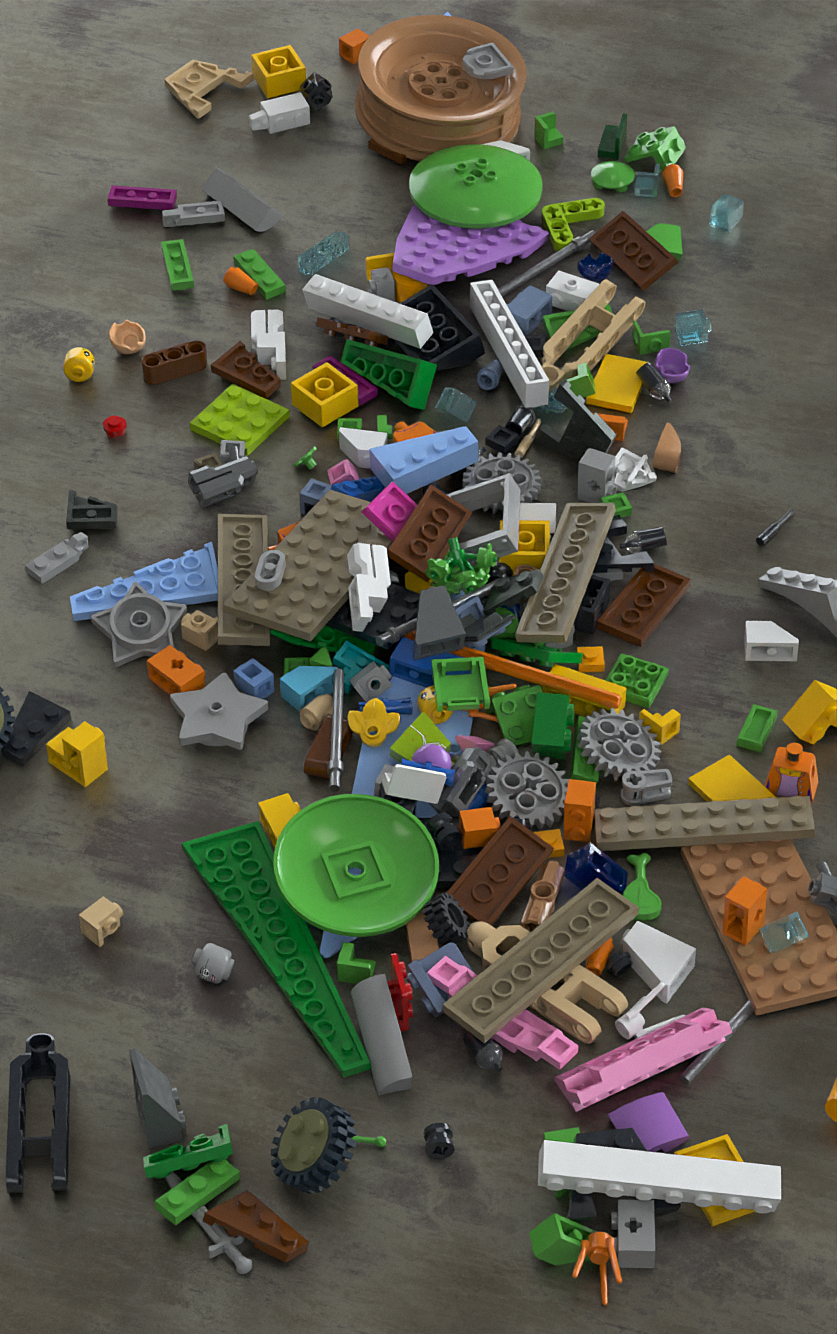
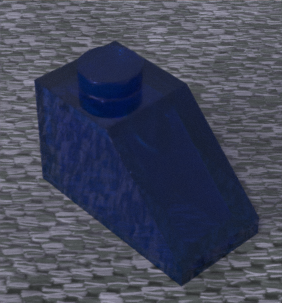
M589 843L567 855L564 877L581 890L598 878L622 895L626 889L628 872L592 843Z

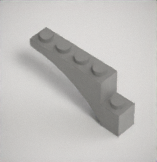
M780 567L769 569L767 574L758 579L761 588L773 591L797 603L816 617L837 637V580L819 577L814 574L785 570Z

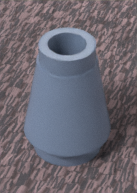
M493 360L477 373V383L482 389L490 390L497 387L504 369L499 360Z

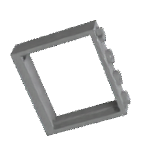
M510 473L447 494L470 511L504 500L503 529L460 543V549L464 548L465 553L478 554L480 547L487 548V544L491 543L492 551L496 552V558L518 552L520 488ZM467 559L471 566L477 565V560Z

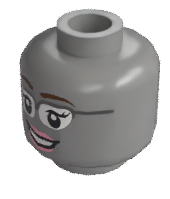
M207 943L203 950L197 948L191 964L196 965V976L218 984L222 980L227 981L235 960L231 959V951L215 944Z

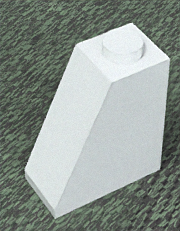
M639 921L635 923L631 930L627 929L622 936L623 953L628 952L631 955L630 960L633 962L631 967L651 990L659 983H665L664 988L657 996L662 1002L667 1004L695 967L696 948Z

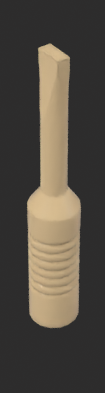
M540 418L537 419L530 433L524 436L515 451V456L520 455V458H523L533 441L534 433L541 424Z

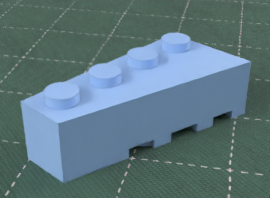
M466 426L369 449L370 469L385 488L393 481L406 494L479 461L478 440Z

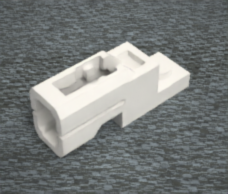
M278 309L268 310V333H266L265 310H255L251 313L252 352L257 354L260 364L272 365V371L277 372V377L280 380H286L283 311Z
M356 543L352 545L347 555L349 573L354 576L348 588L353 631L363 632L367 623L371 622L373 612L380 613L388 599L387 588L391 582L387 548L384 546L372 544L371 557L370 544Z

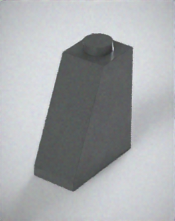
M445 585L430 587L420 591L413 649L414 660L463 649L466 632Z

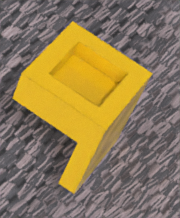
M645 709L639 712V719H643L641 725L643 727H651L649 733L657 734L655 741L660 742V745L667 742L680 731L681 714L674 709L664 716L659 713L652 715Z

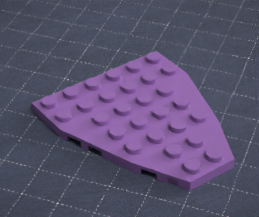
M414 205L397 237L392 271L429 285L456 280V274L465 273L467 277L474 276L496 268V263H511L514 256L519 255L521 259L528 257L549 240L550 232L542 230L538 226L522 223L521 220L492 228L456 227L429 217Z

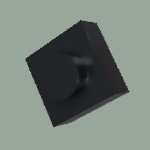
M524 335L535 356L544 357V335Z
M498 425L485 437V445L503 454L507 453L519 441L518 433L501 425Z

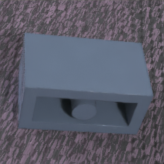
M530 285L523 292H520L511 303L507 304L523 335H529L542 323L544 315L552 313V295Z

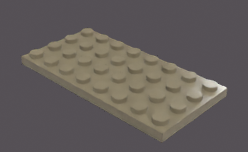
M329 490L274 549L281 551L285 555L286 567L281 584L272 591L259 589L255 582V569L223 604L224 613L311 641L349 599L348 588L354 576L349 573L347 555L352 545L356 543L370 544L372 557V544L384 546L388 551L393 543L362 513L371 502Z

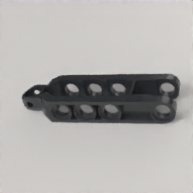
M38 1033L27 1038L25 1053L10 1062L6 1152V1188L8 1194L23 1193L25 1157L51 1156L53 1169L52 1191L68 1190L71 1076L68 1059L56 1052L54 1037L47 1033ZM51 1078L53 1080L55 1105H52L54 1118L52 1135L25 1137L27 1084L33 1079Z

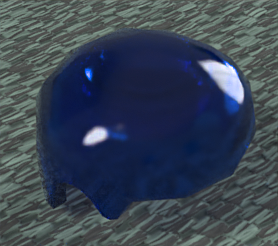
M601 253L596 259L592 258L591 254H588L584 259L578 261L577 270L583 278L593 282H600L610 275L614 260L605 253Z

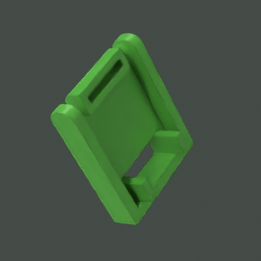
M483 657L431 660L437 712L443 711V706H447V711L477 710L480 704H483L484 709H490V697ZM448 671H471V674L446 675Z

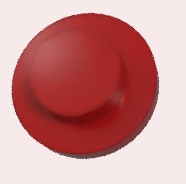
M110 416L103 422V429L110 437L123 435L127 428L126 420L120 416Z

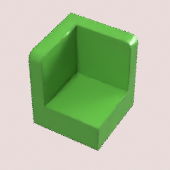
M553 111L535 116L534 138L543 149L563 144V136L556 128V114Z
M587 363L577 365L578 376L567 379L571 384L569 389L576 396L580 394L583 398L596 394L594 379Z
M343 942L337 961L338 981L358 984L367 978L373 977L376 962L355 958L354 943Z

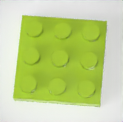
M232 384L190 422V430L220 444L221 440L245 441L244 455L248 456L290 417L289 409Z

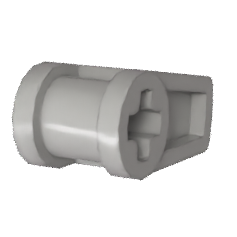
M668 769L626 772L622 777V786L624 788L620 793L621 801L628 806H637L669 799L671 797L670 786L672 785L670 771Z

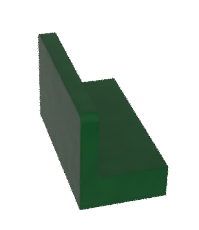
M623 113L619 126L605 125L597 157L619 160L627 134V114Z

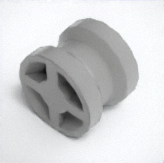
M504 738L498 742L497 747H491L486 753L494 757L497 762L498 759L503 761L506 754L513 759L515 752L519 753V751L510 740Z

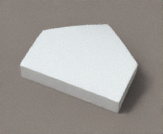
M624 448L620 449L615 459V467L618 468L614 485H617V491L623 492L656 481L655 472H652L648 465L647 455H643L641 458Z

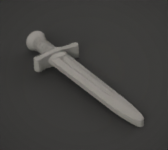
M173 1171L165 1177L171 1189L182 1182ZM204 1205L192 1213V1216L215 1243V1245L208 1247L209 1258L225 1252L235 1264L236 1271L239 1274L248 1273L252 1268V1261L244 1257L236 1247L244 1242L245 1237L239 1235L235 1238L227 1234L219 1224L214 1223L210 1226L202 1222L204 1213L208 1211Z

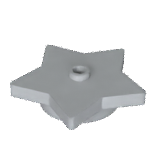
M134 582L125 597L119 600L114 607L91 615V622L112 640L114 667H119L142 656L152 657L168 645L174 648L172 633L186 615L187 606L185 604L163 602L159 598L150 595L139 583Z
M226 673L220 674L202 690L173 693L170 695L171 704L184 719L179 735L181 746L201 743L208 746L228 745L241 750L248 724L268 710L267 700L240 693Z

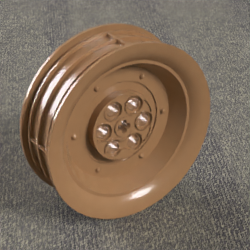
M420 15L396 20L379 28L363 44L358 59L360 85L355 95V113L363 130L381 146L404 154L406 158L421 161L430 154L445 148L468 144L481 145L500 140L510 143L516 135L521 120L520 96L526 84V66L517 48L495 30L464 18L446 15ZM493 42L514 67L513 74L486 80L467 74L463 69L462 61L467 50Z

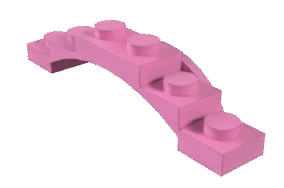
M444 956L427 972L432 983L449 994L448 1000L478 976L467 967L458 965L447 956ZM526 1009L491 1037L513 1053L519 1049L535 1061L543 1058L559 1070L578 1053V1045L565 1037L562 1031Z

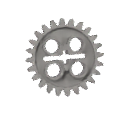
M499 452L498 456L494 457L490 453L489 459L481 456L480 463L476 462L472 464V467H466V472L463 473V489L510 473L520 488V503H532V500H537L538 494L541 493L540 471L535 470V464L529 465V459L520 461V455L511 458V453H508L506 457H503L501 452ZM504 500L483 507V511L491 508L493 514L497 510H501L504 513Z
M602 708L599 714L593 711L591 716H586L578 730L579 733L576 739L579 740L577 747L583 749L581 756H589L587 764L595 763V771L604 770L605 777L611 773L614 780L617 781L619 776L623 777L628 771H645L656 768L662 752L658 749L660 742L654 741L657 734L649 733L650 726L643 727L641 725L643 719L633 720L634 714L632 713L627 717L624 710L616 714L613 708L610 709L609 713Z
M516 751L513 759L506 754L503 761L497 760L495 767H491L487 776L485 793L488 794L486 801L493 803L492 811H500L499 819L511 816L525 820L530 824L531 830L533 825H536L539 831H541L544 823L551 828L553 822H560L562 815H564V803L569 779H563L565 771L557 772L558 763L549 765V757L542 761L540 760L539 753H536L534 758H532L528 751L525 752L524 757H521Z

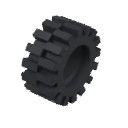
M448 893L441 894L423 906V914L426 916L424 920L429 924L427 927L429 931H433L432 936L438 938V943L443 944V946L450 942L457 944L468 938L467 929L470 926V923L466 921L468 919L467 914L464 915L463 907H459V902L456 899L453 900V896L448 895Z

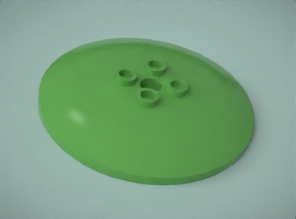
M468 144L439 150L421 160L411 173L409 191L415 205L423 213L439 222L462 228H492L515 222L529 214L541 199L542 178L537 168L529 160L513 151L490 145Z
M343 794L316 801L303 808L289 820L281 831L275 846L273 871L281 896L288 906L306 922L330 933L350 937H365L384 934L402 927L424 909L423 906L430 901L437 885L439 858L430 833L411 812L392 801L364 794ZM351 868H359L363 871V873L360 875H352L349 873L348 870Z

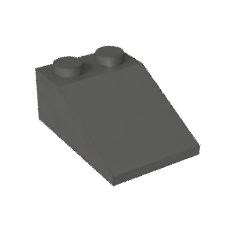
M130 1049L136 1105L148 1149L183 1141L182 1128H186V1121L183 1110L177 1111L176 1106L180 1105L177 1089H171L168 1077L138 1050Z

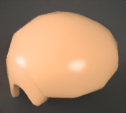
M125 320L122 324L114 323L109 330L111 345L121 354L129 355L136 353L145 345V331L138 323Z

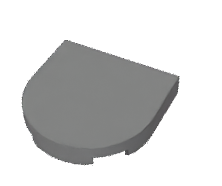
M493 42L467 50L462 61L465 72L478 79H494L513 74L514 67Z

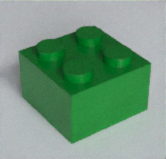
M537 692L531 742L533 756L539 753V756L544 758L565 759L566 752H571L572 736L571 730L568 728L569 726H574L575 711L574 704H570L569 695Z

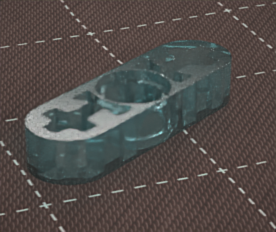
M344 232L332 233L298 257V270L303 274H313L348 251L350 247L349 235ZM320 252H329L327 254H319Z

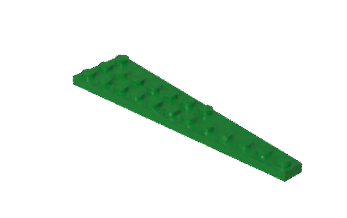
M259 821L183 842L182 850L342 1077L345 1078L371 1070L368 1056L305 920L288 906L279 892L273 871L274 853Z

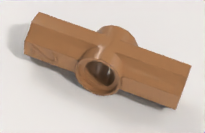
M548 861L543 864L536 882L531 886V896L520 924L529 932H532L548 919L555 910V900L565 875V868L561 867L558 862Z

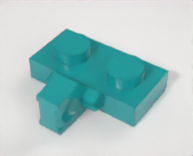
M348 641L343 644L332 662L344 671V692L347 694L354 688L349 680L374 661L378 667L384 665L388 672L390 665ZM373 680L370 685L374 686L379 681Z

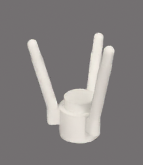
M664 982L659 983L647 996H643L627 1013L615 1021L616 1029L625 1039L628 1040L633 1036L637 1039L686 1016L680 1015L643 1029L645 1020L639 1012L664 988Z

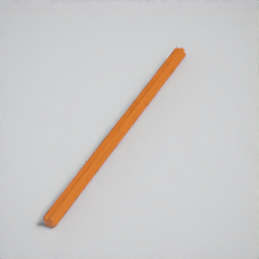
M415 630L401 636L399 641L402 637L415 640ZM466 646L463 649L448 652L464 658L483 657L484 665L487 669L614 709L619 708L622 700L619 694Z

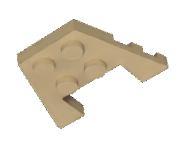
M191 60L165 78L164 81L165 87L199 119L212 110L211 103L202 99V96L215 89L224 81L242 89L254 80L252 72L246 71L245 74L237 73V69L229 67L223 70L218 69L216 64Z

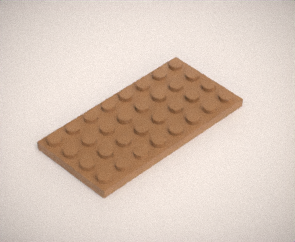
M791 839L681 847V856L745 994L752 1003L756 1016L837 997V930L826 908L811 902V895L808 893L811 878ZM743 876L767 888L764 926L746 946L722 934L725 896Z

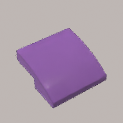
M663 1092L640 1098L608 1114L616 1129L633 1128L648 1152H657L662 1149L664 1153H667L690 1139Z

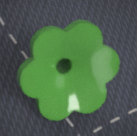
M313 447L293 466L297 467L298 465L305 464L311 470L317 465L312 458L317 448Z

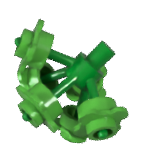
M454 537L447 539L450 551L446 553L444 560L431 558L427 561L428 569L425 573L434 581L430 585L434 587L445 585L449 596H451V592L458 594L459 589L463 590L464 593H470L484 586L490 577L488 574L490 567L495 566L497 558L496 552L492 551L491 543L487 544V548L480 547L478 554L465 553L464 548L460 549L458 538ZM467 559L477 560V566L472 567Z

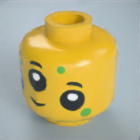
M82 347L69 350L66 353L63 364V371L66 377L74 382L88 380L94 370V356L89 350Z
M434 686L425 688L418 695L417 706L420 714L424 712L434 724L444 723L453 714V711H447V706H443V711L437 712Z

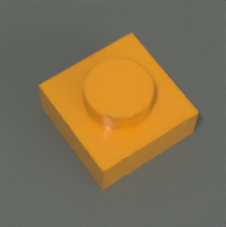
M603 646L577 647V652L583 653L582 663H578L579 672H604Z
M560 829L533 832L554 848L553 853L548 858L564 856V845Z

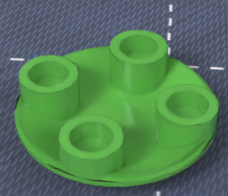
M618 161L602 162L591 171V178L595 188L615 189L618 192L626 191L627 186L632 183L635 177V173L629 165Z

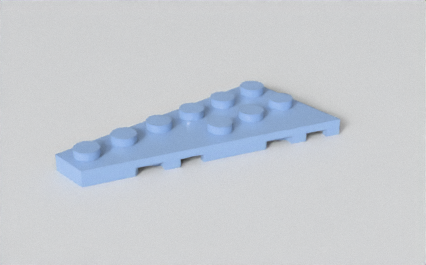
M212 542L204 544V548L194 552L191 549L183 552L184 556L175 560L168 558L134 571V576L129 578H116L111 585L103 588L96 586L70 596L73 621L91 619V615L114 607L119 600L125 597L134 582L139 583L150 595L159 598L163 602L189 605L217 601L218 567Z

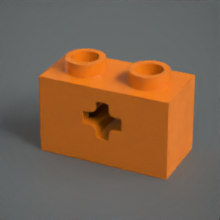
M168 645L147 660L148 678L170 695L173 693L202 690L206 687L204 669L199 664L193 663L183 652L177 651L171 645Z
M569 779L564 803L563 839L590 842L594 823L596 782Z
M744 876L725 896L722 934L745 946L764 926L766 887Z

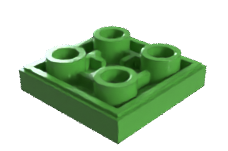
M621 653L605 681L626 687L627 702L650 708L669 674V668Z

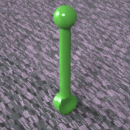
M354 1136L351 1138L356 1142L376 1144L380 1148L386 1145V1138L383 1136H378L377 1138Z

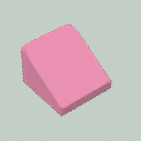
M348 459L327 470L331 486L332 484L344 481L359 480L356 467Z
M456 735L455 737L463 751L465 748L478 747L487 752L488 749L495 746L494 743L476 736Z

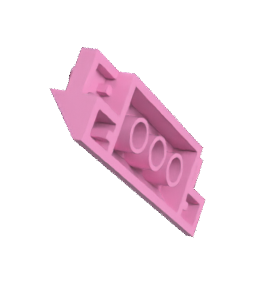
M701 1008L554 1077L575 1112L725 1042L724 1036L733 1032L729 1022L717 1020L714 1009Z

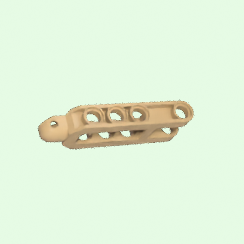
M607 279L603 280L543 346L544 357L542 358L541 367L549 379V392L556 390L564 379L567 380L578 376L577 365L586 362L591 372L605 354L633 325V321L640 317L645 308V301L635 297L628 305L625 304L614 315L604 308L613 298L617 285ZM588 325L602 332L597 335L596 341L589 348L586 347L584 349V354L577 362L566 363L562 370L554 366L557 359Z
M479 921L472 923L467 929L468 938H466V942L470 950L482 958V969L484 971L501 957L496 951L497 947L501 951H508L530 932L520 925L499 926L496 929L486 922ZM579 964L559 980L564 984L557 991L550 988L529 1005L530 1008L581 1042L590 1044L601 1034V1027L594 1017L575 1004L582 998L597 1009H603L607 1013L619 1017L628 1008V1001L618 989Z

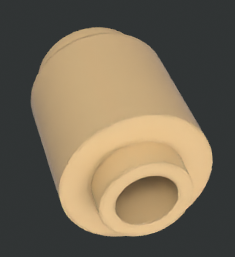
M329 694L318 695L300 710V721L303 726L311 730H318L327 714L332 715L333 697Z

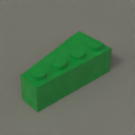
M346 340L341 358L343 364L360 375L365 376L408 406L422 410L425 409L437 364L356 341Z

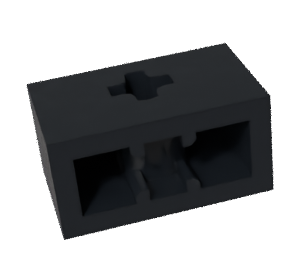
M591 575L573 623L575 630L594 634L597 628V620L604 613L609 603L610 579Z

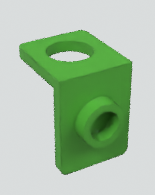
M633 321L632 340L640 355L670 348L671 333L669 330L643 334L637 321Z

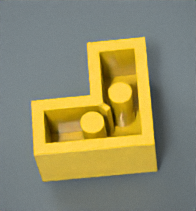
M814 680L782 720L801 740L815 744L824 736L825 731L830 725L837 727V689Z
M86 721L74 730L67 727L46 744L48 762L84 787H87L108 770L105 736L98 727H93Z

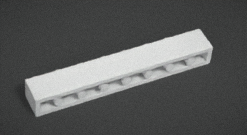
M493 280L470 283L469 306L525 408L548 405L549 379Z
M544 1140L539 1151L538 1186H544L554 1191L571 1189L582 1194L599 1192L606 1193L610 1197L626 1195L635 1196L639 1200L662 1199L672 1204L689 1202L695 1203V1205L700 1207L716 1205L724 1206L728 1210L744 1208L753 1209L757 1213L774 1212L781 1201V1166Z

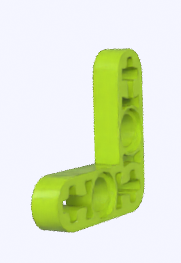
M589 198L544 206L542 209V222L546 231L550 232L549 239L553 248L558 252L572 243L573 235L568 223L601 218L605 210L604 201L599 198Z

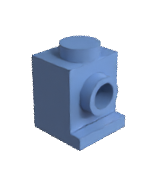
M254 658L234 670V685L245 694L265 699L275 692L274 674Z

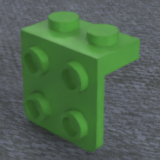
M675 126L669 128L661 127L655 132L639 134L636 137L635 143L628 149L624 159L626 162L653 156L663 173L666 166L677 162L686 146Z
M524 685L515 689L513 693L506 694V692H500L491 696L490 709H486L487 713L496 715L503 738L510 740L515 746L532 742L537 692L543 693L540 685L533 687Z

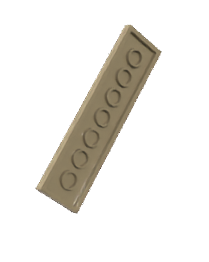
M566 503L540 569L544 578L538 592L529 597L516 630L515 637L517 642H567L616 511L614 503Z
M218 514V644L270 645L269 627L224 613L223 604L255 571L260 556L268 551L267 515Z
M810 796L769 797L765 799H740L703 803L688 802L684 804H659L655 806L622 808L607 807L595 809L594 812L597 851L815 838Z
M596 878L443 1004V1012L485 1043L633 920L639 913V907Z

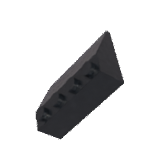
M433 284L400 303L427 313L433 330V334L421 349L391 338L406 356L437 364L436 371L468 365L485 354L480 334Z

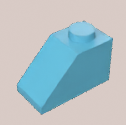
M298 666L280 678L281 697L300 712L303 707L318 695L333 693L334 671L338 668Z

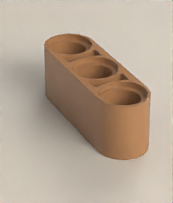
M423 910L414 919L405 924L410 963L416 959L420 961L439 949L437 938L432 936L433 931H429L427 927L429 924L424 920L426 916L423 914Z

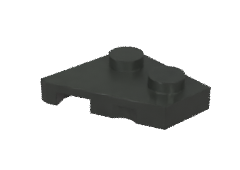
M69 490L66 518L67 529L116 528L117 504L100 501L92 496L85 499L77 496V491Z
M539 569L531 572L524 571L519 575L498 579L484 607V614L490 616L495 612L496 608L504 604L510 608L521 600L536 594L544 578Z

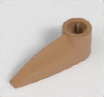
M667 422L655 450L652 468L676 473L680 462L681 443L675 429Z

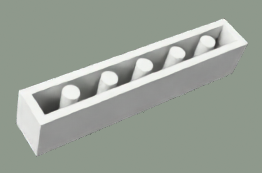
M315 274L302 289L309 309L364 329L387 335L389 338L421 349L433 334L427 313Z

